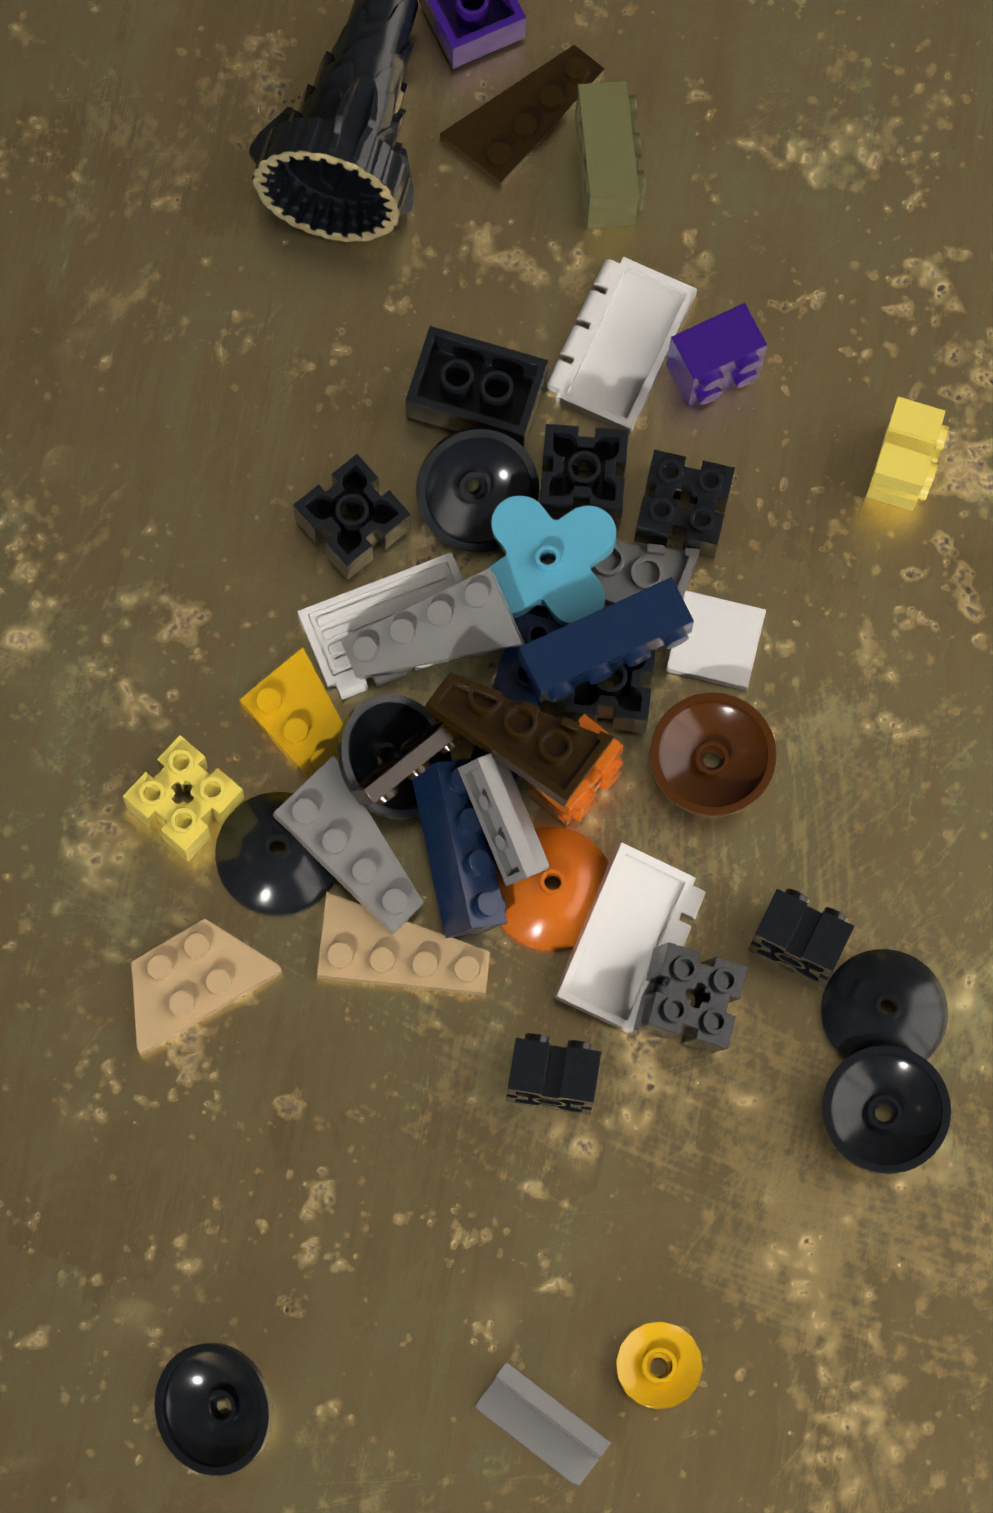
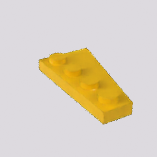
M302 647L239 699L242 707L308 780L333 755L338 761L337 744L343 723Z

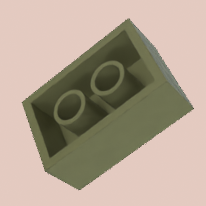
M627 80L578 84L575 121L587 229L635 225L637 211L643 210V195L646 194L644 170L639 171L641 138L639 132L635 133L637 102L635 94L628 95Z

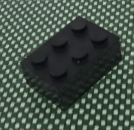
M430 326L405 400L406 417L457 432L471 428L496 430L510 436L524 448L547 378L548 360Z

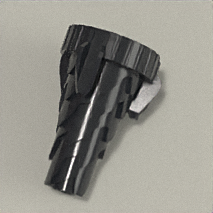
M354 0L347 23L331 52L327 51L321 60L313 86L307 84L298 111L292 107L285 108L259 132L252 142L249 156L256 164L252 177L253 185L262 203L268 209H271L277 217L287 221L288 224L295 228L330 240L364 242L389 234L394 229V226L398 224L400 215L411 211L414 187L407 151L402 148V143L397 142L406 114V110L401 108L408 85L404 82L403 78L415 41L409 40L419 6L417 0Z

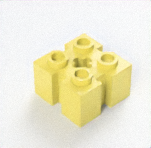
M897 397L867 491V498L909 511L914 510L918 499L926 501L938 464L935 463L938 461L949 430V426L942 425L945 410Z
M179 735L157 759L160 772L152 778L145 771L123 795L126 808L150 829L157 822L163 825L160 829L163 840L189 862L211 838L208 825L214 819L223 825L227 817L245 801L243 789L218 767L211 775L206 772L208 767L205 756ZM182 792H190L192 801L188 804L182 801L179 805L176 803V796Z

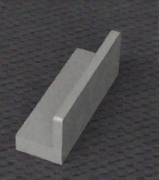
M491 753L458 767L462 781L506 886L547 870L549 868L548 860L510 769L493 758Z
M507 1362L497 1373L494 1381L475 1406L479 1412L575 1486H579L611 1444L610 1441Z

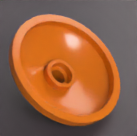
M561 827L536 828L535 831L548 860L549 868L506 886L497 865L496 874L499 888L506 904L505 916L507 924L501 925V928L513 940L537 951L561 952L570 950L575 945L609 862L595 843L576 831ZM549 877H556L561 885L559 888L551 890L545 886L544 882Z

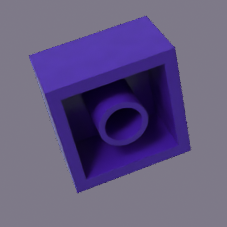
M419 0L453 69L525 38L526 16L518 0Z
M743 303L672 336L666 366L687 405L690 406L697 402L704 405L719 398L724 389L735 384L737 388H741L755 381L759 377L758 374L761 373L767 343L746 304Z

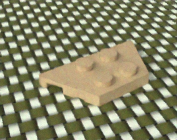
M206 919L199 921L131 962L136 1044L139 1054L142 1057L280 975L282 969L279 964Z

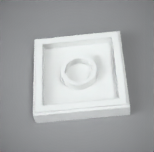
M686 590L683 600L694 619L692 632L688 634L689 639L681 645L671 648L666 672L747 691L766 610Z

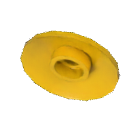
M666 1322L646 1323L631 1331L620 1345L616 1359L617 1377L625 1393L639 1405L656 1410L673 1408L687 1400L698 1387L703 1370L701 1351L693 1337L679 1326ZM654 1359H661L666 1363L667 1369L662 1375L654 1374L651 1371L650 1364Z

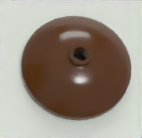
M724 693L696 694L676 703L660 719L653 733L650 745L651 769L661 791L678 807L700 816H728L751 806L767 789L776 766L775 739L764 717L746 701ZM712 755L718 759L719 764L716 767L710 768L704 764L703 759L706 756Z

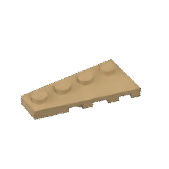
M326 892L317 978L486 996L490 951L455 938H445L444 934L408 921L392 935L363 905Z

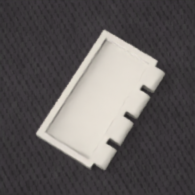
M623 257L621 263L605 259L593 285L606 294L590 290L577 317V321L589 327V329L573 325L560 352V356L571 361L572 365L562 360H556L545 383V387L557 393L556 402L619 430H629L628 434H631L668 356L670 339L678 334L696 297L697 289Z
M452 552L297 611L328 690L336 687L341 700L369 690L366 679L360 680L356 678L341 639L463 581ZM434 664L413 667L416 672ZM406 670L372 678L377 687L408 674Z
M622 842L618 843L552 998L627 1033L632 1032L641 997L654 991L655 983L646 981L653 949L668 942L684 947L692 928L690 925L680 921L679 918L683 916L687 919L695 920L706 892L693 886L696 878Z

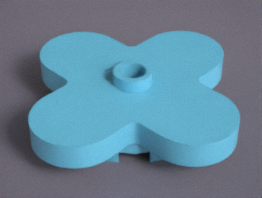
M527 496L507 498L496 507L491 521L492 532L495 541L506 556L489 568L494 571L514 619L523 616L538 605L546 607L559 624L566 626L605 608L603 586L591 571V568L602 562L612 553L616 545V526L612 517L605 510L596 506H581L570 511L559 520H553L538 501ZM545 559L555 560L550 565H546L541 562Z

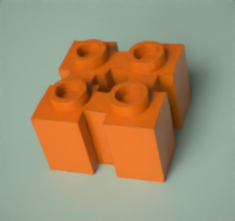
M586 714L578 720L579 726L598 734L600 731L609 734ZM615 738L613 739L610 746L565 807L531 783H529L528 797L565 827L573 819L581 822L595 805L593 802L597 794L595 792L600 788L607 791L621 775L622 772L619 769L624 762L620 756L624 745Z

